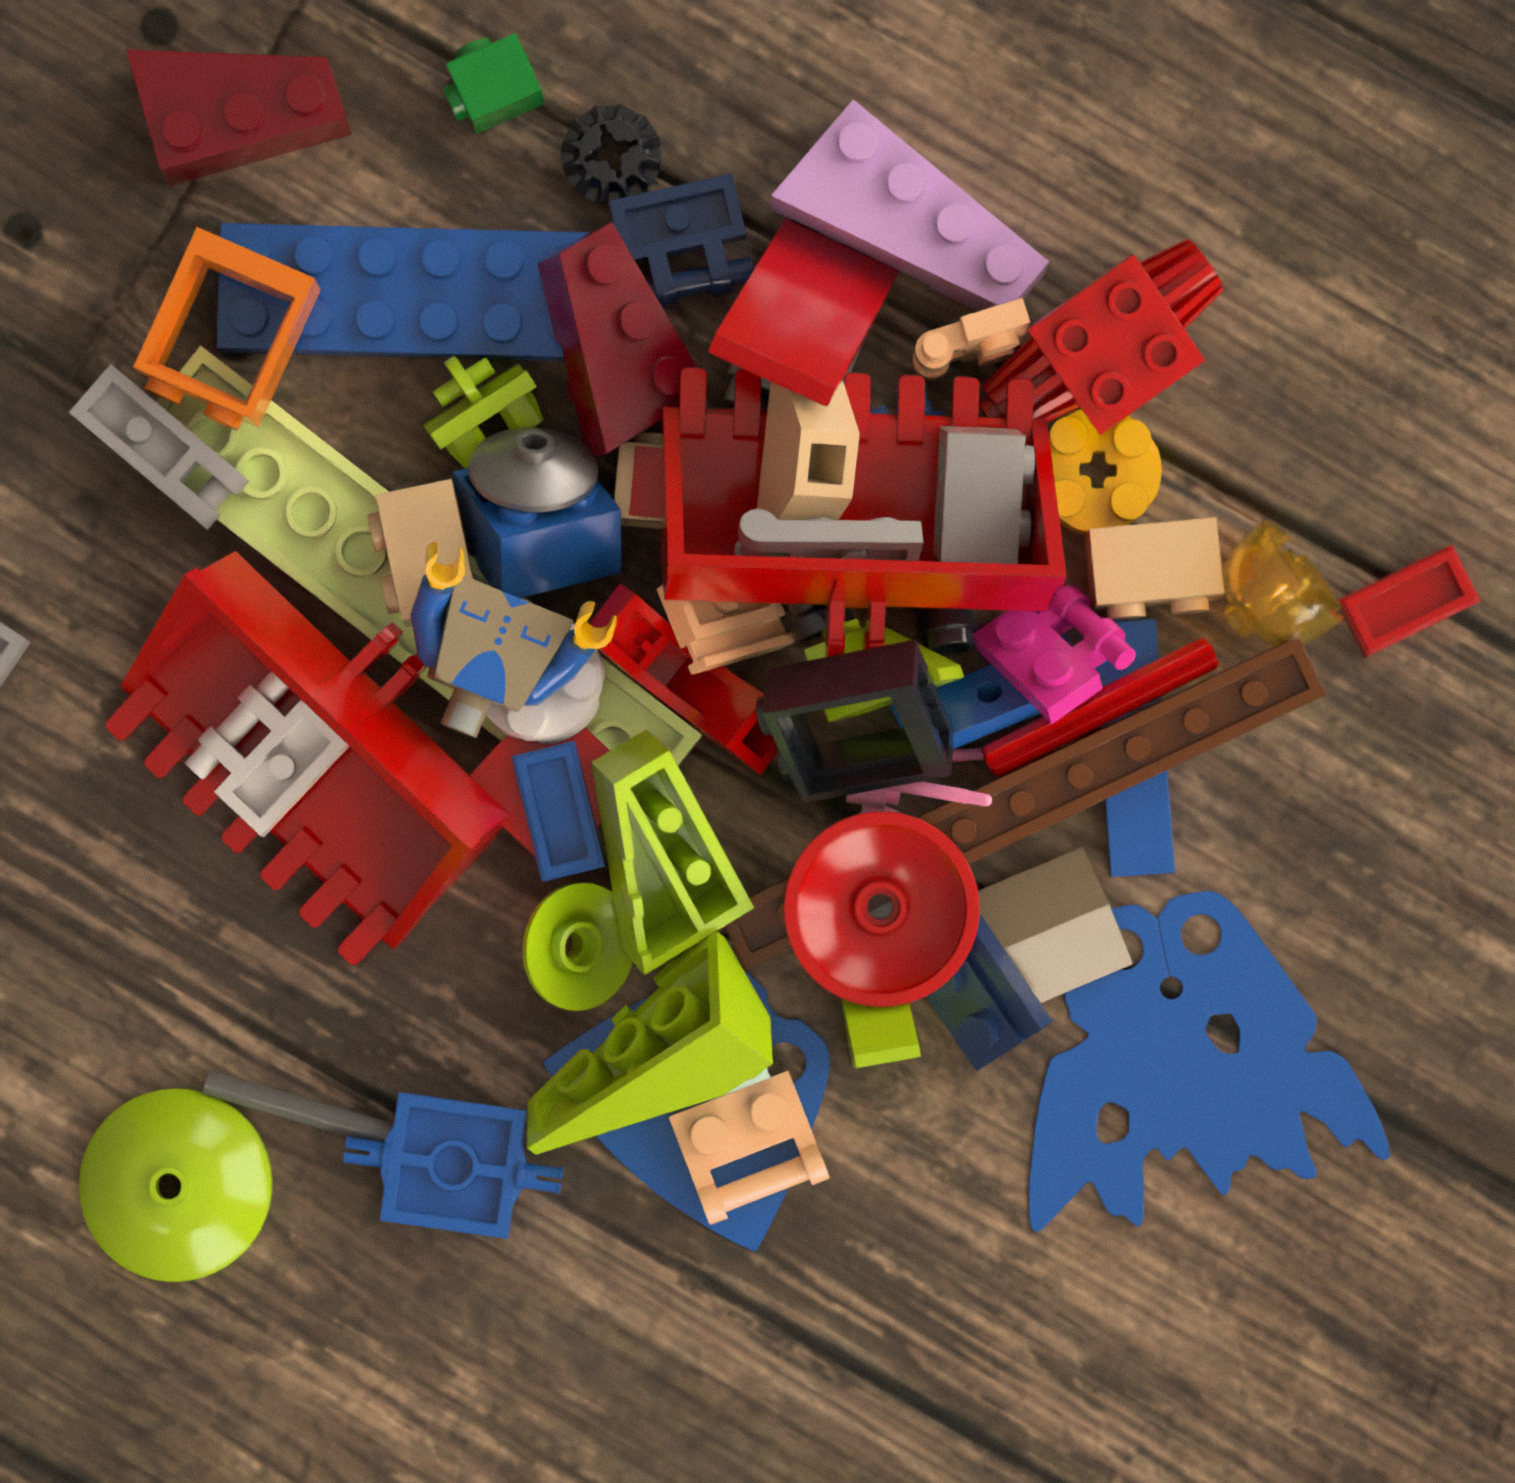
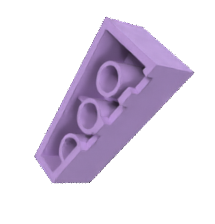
M854 99L771 195V212L790 221L793 219L818 231L819 234L829 239L845 244L930 285L931 289L976 311L985 310L1020 298L1024 300L1042 279L1049 264L1047 259Z

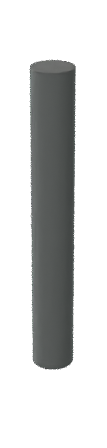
M209 1070L203 1088L204 1095L344 1136H351L352 1138L385 1142L387 1135L394 1123L214 1070Z

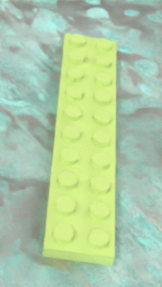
M201 345L180 370V373L244 401L247 400L252 389L250 383ZM183 396L180 405L162 398L157 399L156 402L249 481L237 496L231 493L216 510L220 515L217 520L370 640L374 639L381 630L393 622L403 633L399 638L398 644L388 654L401 664L408 657L417 653L413 627H405L400 612L388 614L381 584L382 576L392 574L387 550L375 552L367 514L379 512L375 495L389 491L272 400L259 428L242 421L237 431L205 417L203 412L207 405ZM198 465L183 484L193 493L197 494L212 475L202 466ZM469 554L474 580L490 586L479 570L476 559ZM525 597L520 598V599H523V600H525V601L530 602V601H529L527 598H525ZM602 658L605 666V682L603 680V690L598 699L601 703L595 717L585 728L610 751L647 729L670 750L679 767L700 740L702 734ZM427 667L419 678L450 701L454 688L429 679V667ZM487 715L485 716L482 727L502 741L507 735L502 733Z

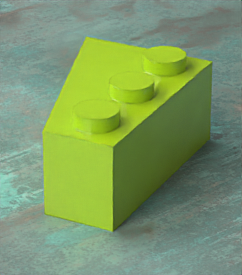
M647 729L591 762L622 951L644 975L754 908L670 750Z

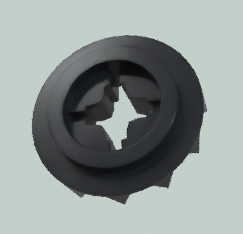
M623 104L616 106L595 105L590 111L584 113L579 118L573 119L562 141L561 160L566 178L579 194L595 203L609 205L611 200L645 193L652 186L661 167L662 150L659 136L645 115L628 109ZM602 131H607L608 137H612L616 146L626 144L629 147L637 144V146L629 148V152L621 155L622 166H620V172L622 177H616L614 169H610L607 161L596 162L594 159L585 162L593 159V155L602 151Z

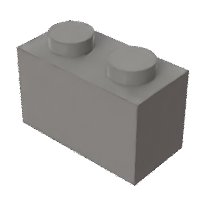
M940 426L933 554L940 562L1018 564L1019 548L1027 549L1029 547L1031 515L1029 510H1021L1023 484H1032L1035 452L1033 446L1025 445V435L1019 430L1010 428Z

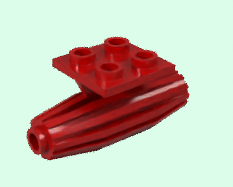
M1188 238L1140 262L1134 254L1129 255L1026 329L1030 337L980 386L986 397L979 402L980 411L984 417L1005 418L1008 380L1011 378H1027L1034 385L1033 419H1047V423L1080 408L1096 432L1102 435L1206 361L1185 329L1224 291V286L1221 284L1219 276L1204 254Z

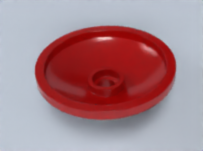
M872 811L859 813L844 818L824 829L805 847L791 871L785 891L784 919L786 931L793 951L803 968L818 984L829 992L847 1001L865 1006L891 1007L917 1001L938 990L953 977L966 960L976 938L979 925L980 905L978 888L973 872L962 852L953 841L933 825L911 815L898 812ZM876 894H884L892 902L891 911L882 918L873 917L867 909L868 901Z

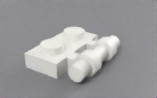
M272 671L256 687L250 683L237 697L241 701L237 708L217 729L210 726L199 737L198 741L202 745L185 762L201 779H204L219 763L223 764L231 774L214 792L262 837L266 836L349 747L302 700L285 716L274 704L289 688ZM260 720L271 732L245 758L235 746Z

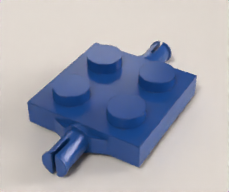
M399 1092L394 1125L387 1135L385 1142L347 1136L345 1148L369 1151L370 1154L344 1152L343 1164L351 1163L381 1168L384 1194L380 1221L504 1239L509 1238L513 1206L522 1192V1188L552 1192L560 1195L562 1182L541 1180L537 1176L562 1179L564 1167L526 1163L523 1138L527 1110Z

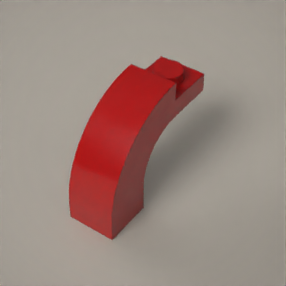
M619 584L589 623L593 627L602 628L609 624L613 615L617 617V624L611 641L605 647L598 649L602 656L699 733L761 775L777 754V745L773 736L763 734L757 718L756 701L758 697H763L764 693L724 666L691 675L688 666L693 663L687 647L680 648L672 626L636 593Z

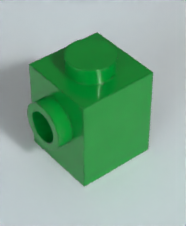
M516 33L493 43L490 42L489 38L470 42L455 52V60L446 63L452 83L442 87L456 121L468 118L475 134H479L544 105L542 89Z

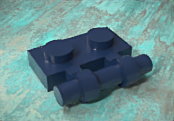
M732 173L609 201L613 224L636 264L648 261L652 279H647L646 281L662 308L678 305L676 298L713 290L714 296L733 292L732 286L746 283L754 271L751 256L726 261L723 244L746 239L745 226ZM700 249L704 250L707 266L671 274L667 257Z

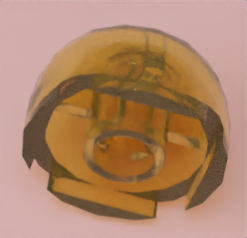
M1266 519L1246 533L1236 543L1223 565L1224 593L1229 604L1222 609V612L1232 628L1244 639L1254 633L1267 645L1278 646L1291 640L1301 639L1305 646L1324 636L1344 620L1342 615L1336 613L1341 609V606L1325 579L1305 553L1298 557L1290 549L1285 551L1282 545L1291 538L1279 526Z

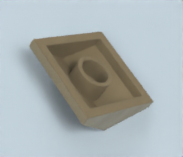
M1083 847L978 891L980 914L1040 1003L1133 964L1109 902Z

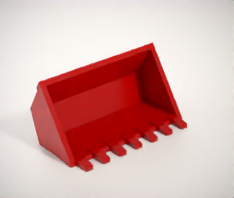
M701 367L682 368L680 372L679 407L663 406L662 415L663 498L660 550L664 600L826 605L825 657L845 653V608H867L866 633L863 636L864 650L883 646L886 607L1046 611L1057 586H1063L1067 575L1047 419H1033L1034 385L1031 380L1027 378H1011L1008 380L1005 418L978 417L979 381L975 377L957 376L954 378L952 385L951 416L924 415V378L921 375L903 374L898 380L897 414L870 413L871 379L868 374L847 373L844 377V385L860 435L853 496L839 520L871 521L876 518L889 517L898 521H921L923 546L919 560L733 555L735 544L739 540L740 520L746 512L757 509L768 412V410H761V377L745 369H738L735 373L734 409L706 408V371ZM940 426L1017 429L1025 435V445L1034 447V478L1032 484H1023L1021 510H1029L1031 515L1030 543L1027 549L1019 548L1018 564L940 562L933 554Z
M235 551L200 571L195 568L184 574L120 685L130 697L106 722V728L118 740L125 741L149 716L157 721L169 734L147 756L144 764L156 777L164 778L188 753L192 755L202 745L198 739L210 726L217 729L241 703L237 697L250 683L256 687L272 671L289 688L274 704L285 716L302 700L349 747L270 830L285 846L261 871L260 876L273 890H280L306 865L324 884L300 908V916L311 927L318 928L344 902L363 921L343 941L338 948V952L349 964L357 965L381 940L394 950L412 932L432 905L488 849L510 814L394 704L428 667L418 658L417 653L408 657L399 667L398 672L382 688L366 674L384 655H387L398 644L399 638L403 633L401 629L393 622L387 625L350 661ZM259 720L237 743L235 748L246 758L271 730ZM219 763L204 779L200 778L183 797L184 804L194 814L198 816L203 815L220 798L214 791L228 778L231 772L223 764ZM238 816L222 834V840L232 851L240 853L259 834Z

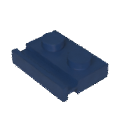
M980 914L976 938L966 960L948 982L926 996L976 1071L1053 1022Z

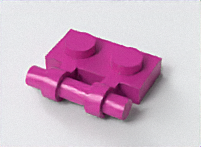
M1065 583L1063 586H1057L1046 611L1037 614L1035 611L1007 610L973 634L977 651L1051 724L1103 689L1099 673L1095 668L1108 660L1116 669L1122 670L1127 668L1136 656L1135 650L1125 642L1124 631L1112 619H1101L1090 608L1091 600L1077 586H1067ZM1072 627L1084 637L1082 641L1073 647L1061 637L1062 634Z

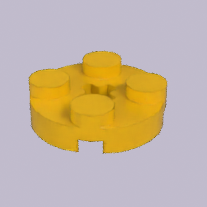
M1081 409L1066 417H1062L1052 426L1049 431V440L1060 523L1071 531L1085 535L1089 529L1126 526L1139 519L1156 497L1162 474L1160 454L1147 426L1128 415L1102 435H1099ZM1095 454L1104 456L1105 464L1114 466L1115 477L1105 478L1103 488L1091 487L1090 477L1080 475V464H1089L1092 455Z

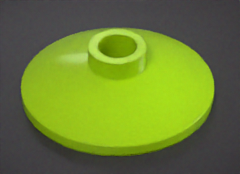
M585 882L563 885L544 897L529 918L523 938L524 968L534 990L545 1001L565 1010H589L608 1001L624 984L633 962L622 951L614 897L610 890ZM570 935L572 939V946L570 951L566 954L565 944L568 936Z

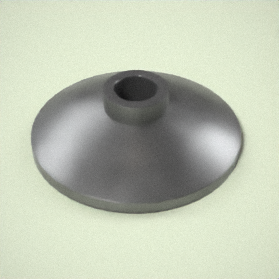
M524 427L505 430L482 441L474 449L470 457L469 476L475 489L483 497L499 506L522 512H550L570 507L584 499L595 487L598 477V465L591 450L578 439L552 429Z

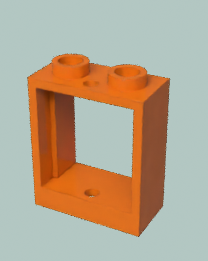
M196 227L133 368L141 377L148 380L144 389L159 398L180 405L183 396L207 405L203 415L223 426L238 431L243 421L259 428L321 289L315 278ZM209 269L289 303V307L246 401L165 366Z

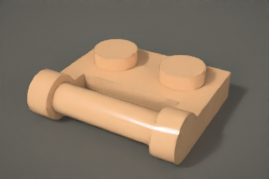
M789 1071L782 1072L764 1081L669 1116L710 1225L728 1219L726 1212L807 1180H810L811 1184L815 1185L830 1179ZM794 1138L800 1156L721 1187H716L710 1170Z

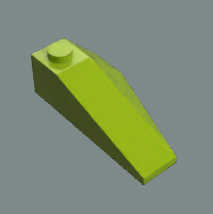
M716 931L670 961L653 977L659 988L635 1011L628 1005H625L611 1019L615 1027L609 1033L606 1040L593 1053L588 1049H580L528 1100L527 1149L537 1155L723 1096L745 1081L757 1077L764 1069L773 1064L770 1016L723 935Z

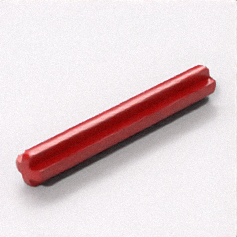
M1205 638L1197 639L1103 686L1102 690L1053 724L1043 716L985 745L981 749L982 756L990 772L994 776H1002L1215 670L1218 667L1216 654Z

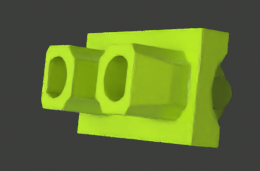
M453 356L444 362L452 379L434 390L433 393L442 407L463 394L465 398L429 420L423 426L440 450L446 447L447 451L466 469L469 468L472 452L486 439L478 425L494 414L499 413L509 429L535 427L544 419L536 398L531 392L537 386L520 364H515L477 389L476 385L496 373L487 358H483L465 370L458 359Z

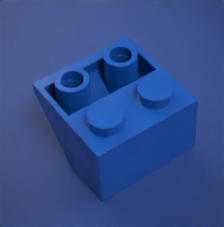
M469 468L453 472V483L479 570L491 587L515 597L523 598L621 573V509L598 479L593 490L580 502L561 510L535 513L504 508L483 497L470 480Z

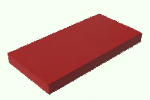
M785 218L716 331L708 352L823 406H828L891 292L899 270Z

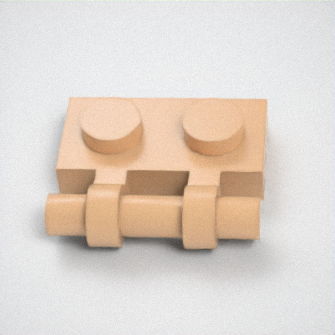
M1023 298L962 316L959 322L922 334L917 340L912 358V367L916 375H921L924 380L933 381L943 377L948 371L950 363L961 360V363L977 358L979 367L1007 360L1014 353L1013 348L1022 344L1027 332L1026 329L1030 324Z

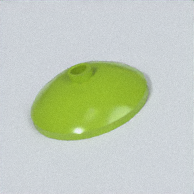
M172 1088L149 1092L133 1098L113 1111L91 1138L84 1153L79 1175V1197L82 1213L93 1238L110 1258L127 1270L142 1277L165 1282H182L203 1278L220 1271L237 1260L260 1233L269 1212L273 1189L269 1155L259 1133L251 1122L226 1101L191 1089ZM165 1174H173L181 1182V1191L173 1199L164 1197L159 1190L160 1179Z

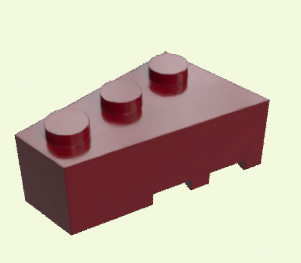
M126 49L159 168L170 186L352 135L337 81L328 57Z
M612 222L589 232L538 263L556 343L560 342L569 379L565 383L570 402L574 401L583 438L581 442L591 450L594 457L609 453L660 421L663 415V406L679 407L680 372L684 367H697ZM706 383V391H707V390H709L710 388H709L708 384Z

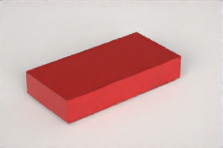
M1450 545L1339 599L1336 603L1363 657L1366 658L1477 604L1481 600L1453 545Z

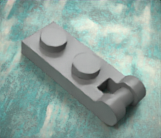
M112 364L108 366L69 412L207 530L219 518L220 515L216 510L231 493L237 496L249 483L241 473ZM200 465L212 477L195 494L183 482Z
M754 509L746 512L740 520L739 540L735 544L733 555L918 561L923 546L921 521H898L889 517L876 518L871 521L833 520L828 517H813L807 520H777L772 513L766 510Z

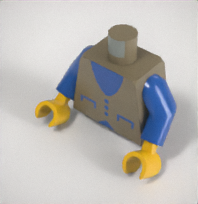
M437 542L428 544L426 548L425 575L422 577L410 616L418 658L429 667L428 678L454 688L440 723L441 725L477 738L490 703L519 712L523 705L538 706L571 682L594 653L595 649L605 647L613 637L617 624V617L613 615L609 624L602 628L593 627L587 622L593 612L595 602H585L581 606L574 629L570 630L573 622L572 619L464 576L465 551L462 548L458 550L456 561L448 565H441L436 562Z

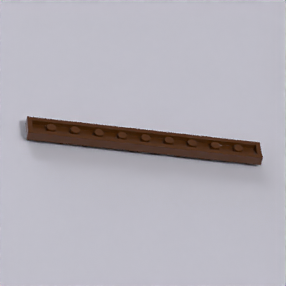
M1295 636L970 790L989 794L992 797V803L989 806L947 801L915 817L943 832L962 852L968 864H971L1327 694L1300 637ZM789 877L749 895L748 897L754 908L725 926L745 970L792 948L784 919L785 891ZM884 894L872 896L868 901V912L890 902L891 899Z

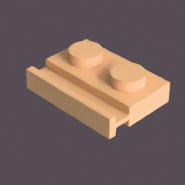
M663 585L656 589L680 648L687 647L693 660V663L688 666L691 675L781 650L795 642L792 633L786 634L780 617L786 615L781 603L664 600Z

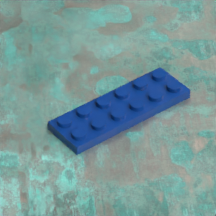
M221 223L220 237L315 278L321 291L292 354L451 358L455 356L458 359H483L486 357L487 359L564 361L560 342L556 343L538 263L589 232ZM219 273L217 350L223 353L267 354L289 307V303Z

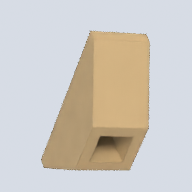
M843 380L828 406H823L771 382L757 509L772 513L777 520H807L813 517H828L833 520H839L853 496L860 435Z

